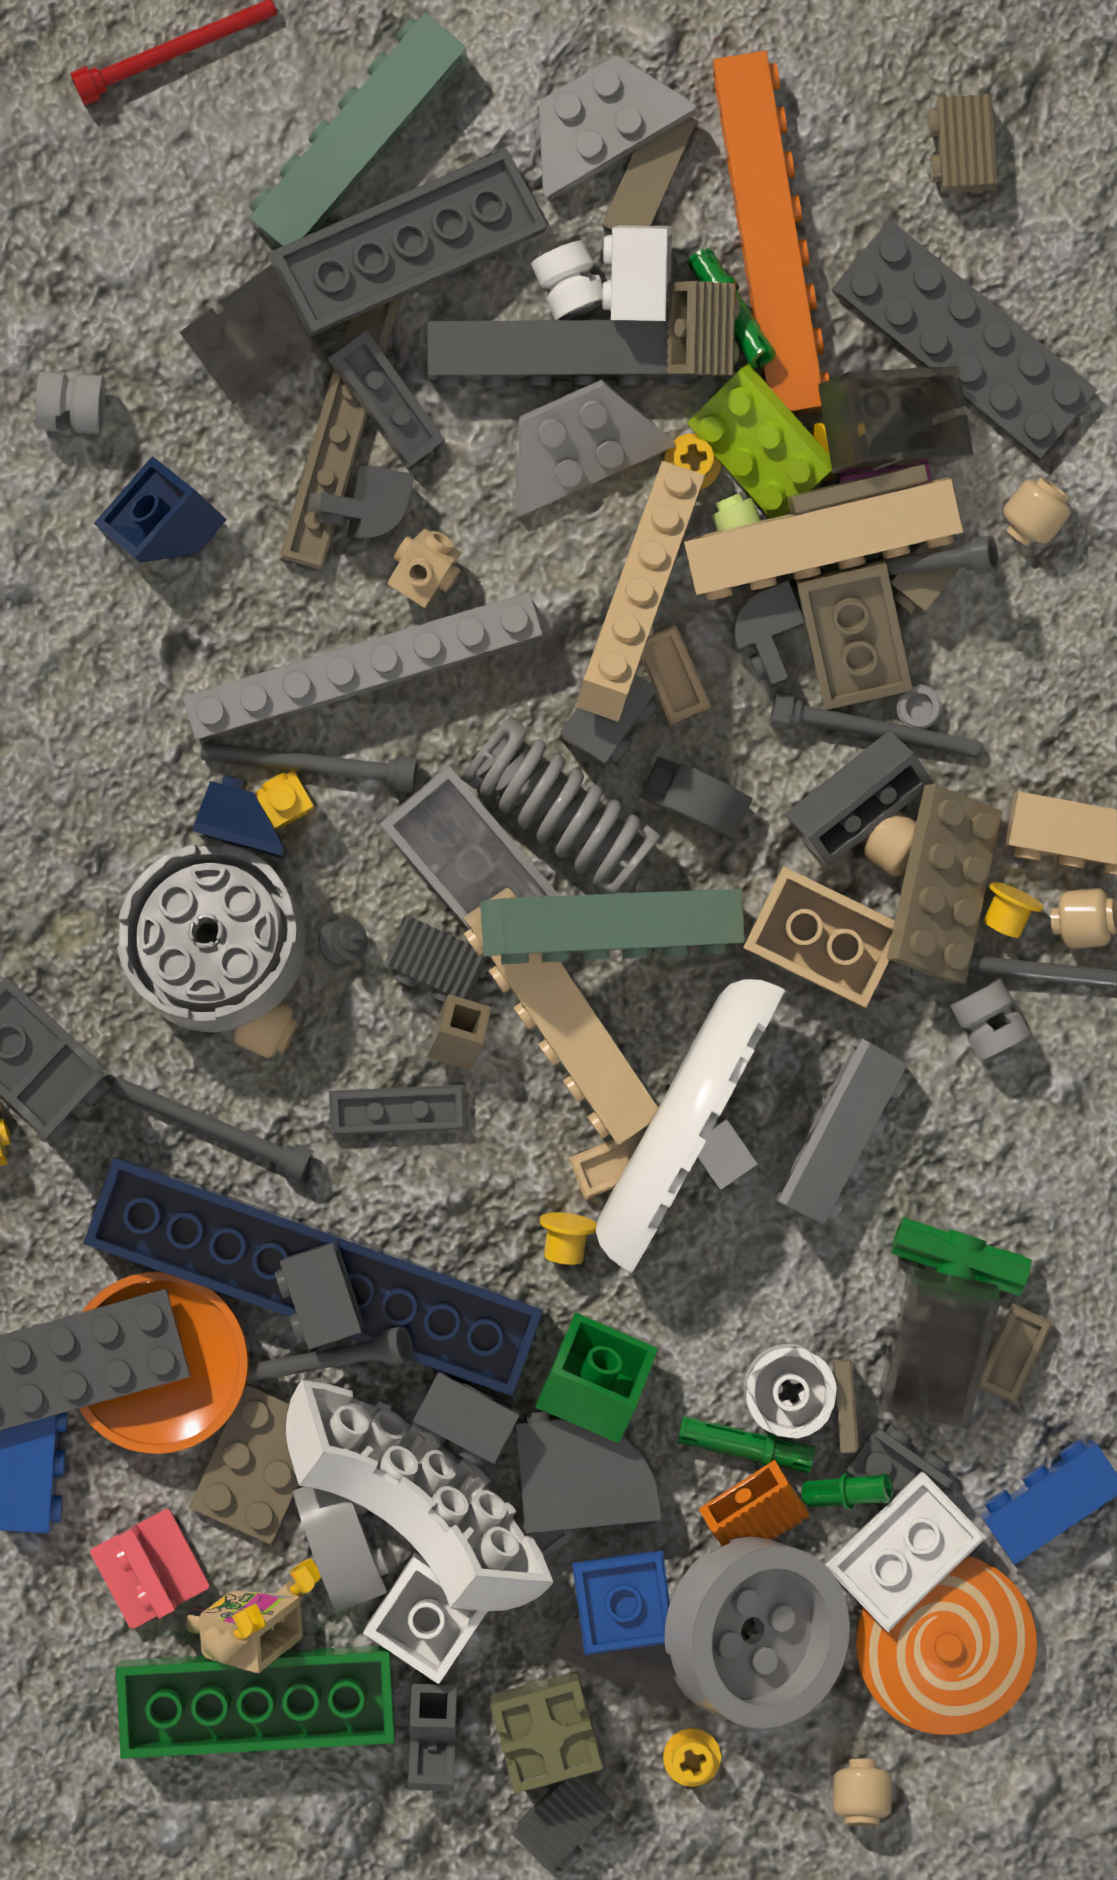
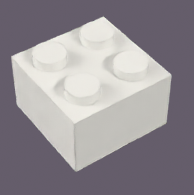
M618 225L612 228V235L604 236V264H612V278L603 283V310H611V320L666 321L668 319L667 313L669 308L667 305L670 300L667 296L670 292L668 285L671 282L672 226Z
M415 1551L365 1626L363 1634L439 1684L487 1611L450 1608L437 1577L424 1558Z

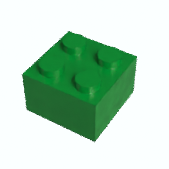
M575 1312L558 1348L535 1407L619 1444L636 1409L658 1348Z

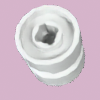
M584 240L571 242L555 248L531 263L540 287L550 290L546 301L555 320H571L603 305V284L599 275H592L590 273L594 263Z

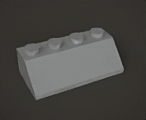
M856 1039L774 1197L775 1200L823 1225L828 1217L836 1220L847 1199V1196L841 1193L849 1177L855 1180L858 1178L868 1159V1156L863 1154L862 1151L869 1137L877 1140L888 1121L889 1116L882 1113L890 1097L896 1100L899 1099L910 1078L909 1075L903 1073L907 1063L864 1039Z

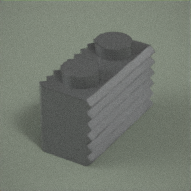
M407 915L384 965L393 968L390 974L391 978L414 988L417 980L434 987L430 996L445 1002L448 994L469 1000L489 956L484 957L483 954L478 956L469 943Z
M587 1774L557 1782L512 1827V1835L549 1872L553 1871L557 1865L565 1869L581 1853L582 1849L578 1846L589 1833L597 1837L613 1821L614 1817L610 1812L614 1809V1801Z

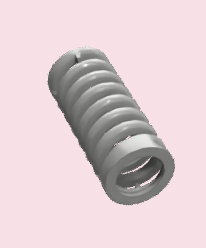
M512 715L509 716L477 754L460 779L473 789H476L482 781L480 777L488 771L481 784L480 794L485 799H491L506 788L499 802V809L504 814L514 812L526 801L518 817V825L522 829L531 828L545 816L537 831V840L541 844L550 843L565 830L555 851L556 856L560 859L569 858L585 843L575 861L574 869L577 873L586 874L605 857L595 874L593 883L602 893L615 894L661 835L646 825L639 834L641 838L626 851L641 823L638 816L630 815L606 837L622 809L621 803L614 799L606 803L586 823L603 795L602 788L596 784L585 790L567 808L584 780L583 772L578 769L571 771L547 795L565 765V759L560 754L552 756L528 780L546 750V743L541 739L533 741L508 766L527 735L526 727Z

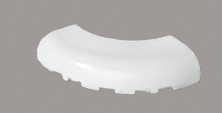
M743 979L729 984L719 995L705 1019L678 1073L611 1192L597 1221L596 1234L600 1246L611 1260L631 1273L634 1271L664 1214L670 1208L688 1172H690L708 1135L721 1115L737 1085L736 1083L749 1062L756 1044L785 991L781 987L763 980Z
M301 1380L291 1397L286 1418L287 1445L299 1486L316 1488L347 1498L378 1515L394 1527L428 1563L446 1595L450 1608L480 1611L509 1610L535 1600L553 1584L545 1559L533 1536H524L513 1519L517 1511L509 1501L504 1503L497 1494L487 1487L491 1480L473 1462L466 1458L460 1461L440 1444L418 1433L419 1424L415 1422L411 1425L408 1424L398 1414L390 1411L391 1406L378 1401L376 1406H372L354 1399L353 1391L330 1384Z

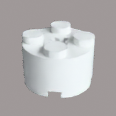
M781 1344L765 1350L755 1358L745 1375L744 1397L746 1405L758 1425L774 1435L786 1438L808 1436L819 1430L828 1421L835 1405L837 1387L832 1371L817 1353L802 1345ZM789 1380L792 1384L801 1383L802 1387L796 1391L799 1397L796 1401L791 1402L787 1397L779 1399L778 1394L783 1391L782 1382Z

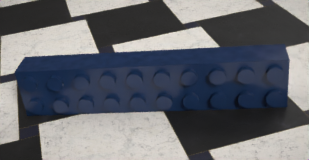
M121 1157L113 1158L83 1242L85 1245L289 1317L296 1313L291 1296L287 1298L282 1297L276 1280L275 1272L282 1269L280 1261L285 1257L337 1241L365 1324V1328L361 1333L347 1338L361 1343L374 1341L377 1335H381L384 1329L403 1326L408 1331L412 1341V1361L511 1396L514 1394L543 1312V1307Z

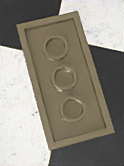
M937 784L924 785L887 955L888 960L951 984H966L1001 821V810Z

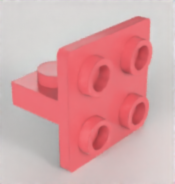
M168 1508L90 1550L95 1564L131 1629L157 1616L161 1618L173 1612L179 1604L204 1592L210 1586L172 1511Z

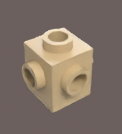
M424 528L414 539L407 536L399 546L393 557L399 564L387 584L425 608L437 596L440 589L447 593L461 571L455 567V564L462 552L453 547V542L444 534L437 531L430 532Z

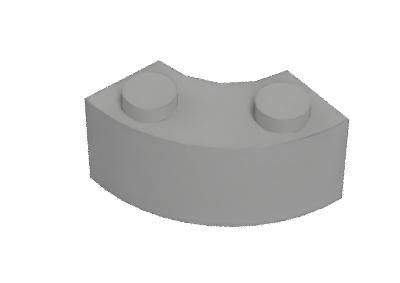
M302 1487L292 1491L313 1557L335 1611L337 1612L386 1594L387 1591L382 1575L389 1573V1568L381 1547L373 1549L361 1518V1514L367 1513V1509L347 1498L316 1488Z

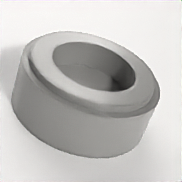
M913 685V691L901 693L898 697L896 714L899 721L905 726L915 729H927L940 717L942 710L941 700L932 688L926 685Z

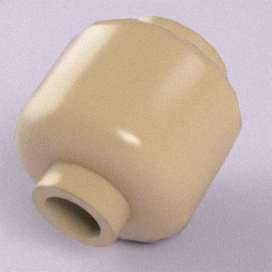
M1040 477L1038 481L1029 479L1023 481L1003 508V514L1010 523L1006 531L1026 546L1032 540L1040 544L1051 542L1070 516V509L1066 504L1069 496L1044 477Z
M901 811L882 821L872 833L865 837V857L892 876L899 877L904 875L916 821Z
M1100 888L1064 892L1060 897L1059 907L1051 908L1053 934H1061L1064 944L1070 949L1107 945L1112 934H1117V904L1115 898H1108L1105 891Z
M281 1001L269 1013L238 1029H234L233 1040L238 1046L266 1058L273 1057L278 1051L284 1054L295 1033L298 1021L293 1019L292 1007Z
M850 1759L849 1768L840 1769L833 1776V1811L839 1817L844 1818V1824L848 1826H879L880 1819L889 1816L892 1810L891 1775L883 1769H877L876 1760Z

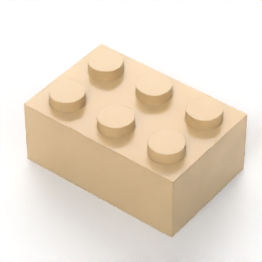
M783 866L749 932L742 950L861 1008H866L889 962L887 955L895 920Z

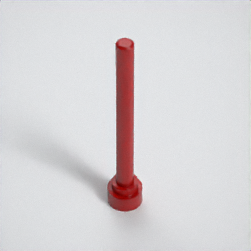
M264 0L98 70L97 67H93L88 70L87 66L70 72V75L83 105L86 106L100 100L99 95L107 92V86L277 15V9L273 0Z

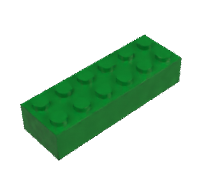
M381 1645L288 1650L260 1673L206 1659L204 1655L120 1660L116 1666L120 1759L390 1744L395 1742L396 1722L392 1653Z

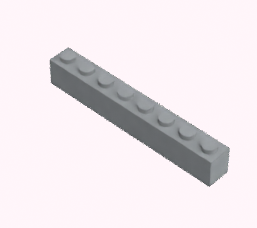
M530 592L182 697L195 740L203 743L543 640V634Z

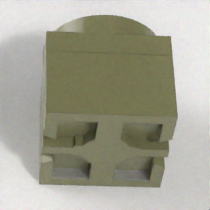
M579 1671L549 1679L533 1680L523 1686L491 1694L490 1707L514 1794L603 1769L602 1755Z

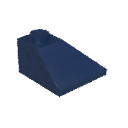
M152 456L94 524L136 560L143 563L197 554L215 536L217 530L227 519L194 488Z
M223 776L221 784L210 781L192 831L200 836L286 859L288 849L278 831L271 824L257 799V795L247 791L249 783Z

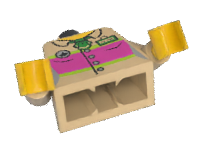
M308 1558L292 1568L289 1574L295 1583L288 1581L275 1594L231 1591L209 1608L192 1607L188 1613L186 1625L190 1633L200 1634L201 1651L204 1657L219 1663L260 1673L301 1640L303 1635L300 1601L303 1599V1594L311 1591L315 1583L321 1579L318 1567L312 1558Z

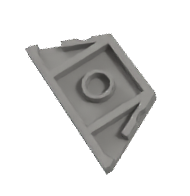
M618 55L611 57L539 100L543 192L548 201L553 200L696 115L698 111L693 102Z
M603 380L597 381L519 417L518 439L520 443L519 452L516 454L515 473L517 474L512 507L517 517H520L675 447L674 441L669 434L653 424L641 411L625 401Z

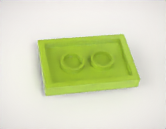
M749 364L741 368L687 422L697 436L711 446L714 455L770 518L787 515L790 512L787 496L813 490L838 466Z

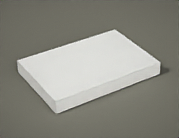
M921 1471L825 1565L879 1624L889 1632L986 1537L937 1485Z

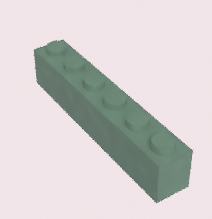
M426 12L418 21L411 18L402 27L396 36V39L399 41L397 46L389 55L382 52L372 62L367 70V73L370 75L360 89L353 86L346 92L338 103L337 107L341 111L330 123L324 120L316 127L308 139L312 145L301 157L294 154L282 167L279 173L282 180L272 191L265 188L251 204L250 209L253 213L249 218L252 225L278 248L317 232L467 58L466 46Z
M741 889L519 897L480 901L484 957L501 956L502 965L529 963V954H542V963L570 961L569 953L582 952V961L610 959L609 951L622 950V959L650 957L649 949L661 948L662 957L689 955V947L699 946L701 947V955L728 953V945L745 943Z

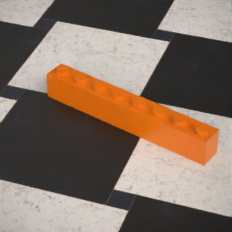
M767 50L713 59L712 74L752 315L776 351L774 359L761 367L762 377L765 383L795 416L823 412L825 407L824 399L832 398L828 372L820 373L817 355L824 354V344L820 327L812 328L810 311L817 310L816 295L813 283L805 284L802 267L810 265L806 239L798 240L795 223L802 222V211L799 196L790 195L788 178H795V170L791 151L783 152L780 134H787L788 129L784 107L776 108L773 90L780 89L777 63L768 62Z

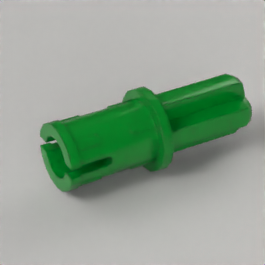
M843 1473L841 1478L813 1480L802 1484V1501L810 1508L843 1505L848 1510L852 1509L855 1504L890 1503L893 1498V1484L890 1475L887 1473L852 1477L850 1473Z

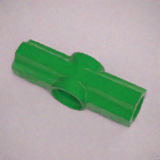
M905 1217L901 1218L890 1252L897 1255V1257L936 1268L935 1272L971 1284H974V1281L1018 1296H1021L1026 1285L1032 1259L1026 1258L1024 1255L987 1245V1241L952 1229H948L947 1232Z

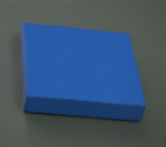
M663 1550L572 1562L585 1655L665 1644V1623L670 1598Z

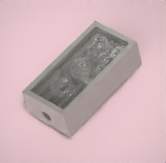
M449 765L379 823L468 929L470 928L463 917L478 908L480 901L491 899L507 887L517 898L560 896Z

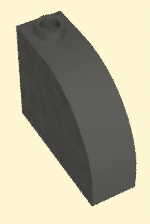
M545 1411L523 1413L524 1422L515 1423L525 1533L662 1520L659 1493L654 1476L642 1455L623 1436L618 1444L561 1418L551 1419V1414Z

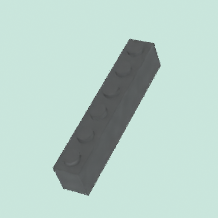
M668 320L427 321L429 382H437V388L441 389L464 388V381H482V387L487 389L509 388V381H527V387L535 389L553 388L554 381H572V387L584 388L600 380L617 381V387L641 388L644 387V381L662 380V387L684 388L689 386V380H698V375L667 373L668 363L666 359L668 354L666 350L669 347L667 344L669 338L667 335L669 329L667 325Z

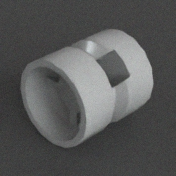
M40 371L35 398L36 429L62 432L67 425H71L77 433L101 434L105 411L104 376L78 374L74 380H69L65 373Z
M1002 978L950 1005L960 1026L970 1029L971 1034L968 1037V1041L979 1061L987 1059L1031 1035L1020 1012H1011L1009 1007L1013 999ZM992 1017H994V1022L996 1026V1029L994 1030L991 1026L988 1025L986 1021Z

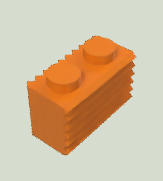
M775 1460L699 1508L709 1529L722 1547L730 1544V1540L742 1537L777 1539L779 1533L785 1534L786 1531L800 1524L802 1519H808L809 1512L797 1491Z

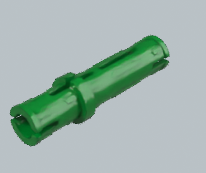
M707 248L706 251L701 249L695 252L689 258L687 264L699 282L736 283L735 294L740 301V312L735 319L734 339L742 349L752 368H757L758 365L760 368L767 365L774 359L776 351L737 291L739 290L738 283L734 277L727 275L711 248Z
M683 1415L677 1444L694 1446L708 1451L760 1462V1467H764L775 1460L780 1467L805 1474H810L816 1448L813 1445L777 1438L776 1435L770 1432L767 1435L753 1433L717 1423L701 1421Z

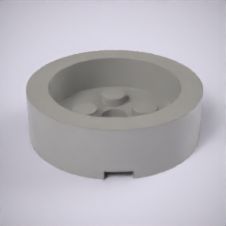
M195 844L177 849L163 856L149 866L135 881L123 902L118 918L120 929L119 946H117L126 977L136 991L160 1015L187 1029L201 1032L230 1031L238 1029L269 1013L287 996L297 980L303 965L306 949V929L301 909L295 897L265 861L253 853L233 845L222 844V846L197 847ZM208 922L216 923L218 925L217 940L206 944L199 943L196 938L199 927Z
M760 1537L732 1539L730 1544L719 1548L713 1553L706 1552L697 1559L684 1574L672 1596L665 1623L666 1653L671 1655L673 1668L676 1673L674 1679L682 1692L697 1706L739 1725L756 1729H768L796 1721L810 1712L824 1699L842 1669L850 1635V1621L846 1599L833 1573L813 1555ZM753 1617L755 1630L758 1633L757 1635L753 1634L747 1640H743L741 1635L742 1625L747 1619Z

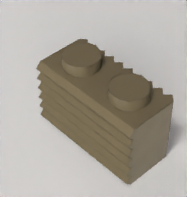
M992 94L938 97L935 103V110H928L927 114L929 138L937 137L938 149L937 155L930 156L931 181L939 182L940 194L994 191L997 185Z
M670 282L668 285L670 292L667 296L670 300L667 305L669 308L667 313L669 318L667 322L669 327L667 331L669 337L667 344L669 347L666 350L668 354L666 359L668 363L667 373L710 376L734 375V365L739 358V347L734 340L735 319L740 312V301L735 294L736 283Z

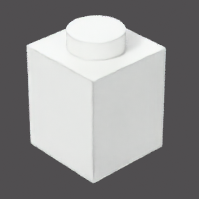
M727 1119L722 1120L720 1123L716 1121L698 1155V1159L720 1190L758 1164Z

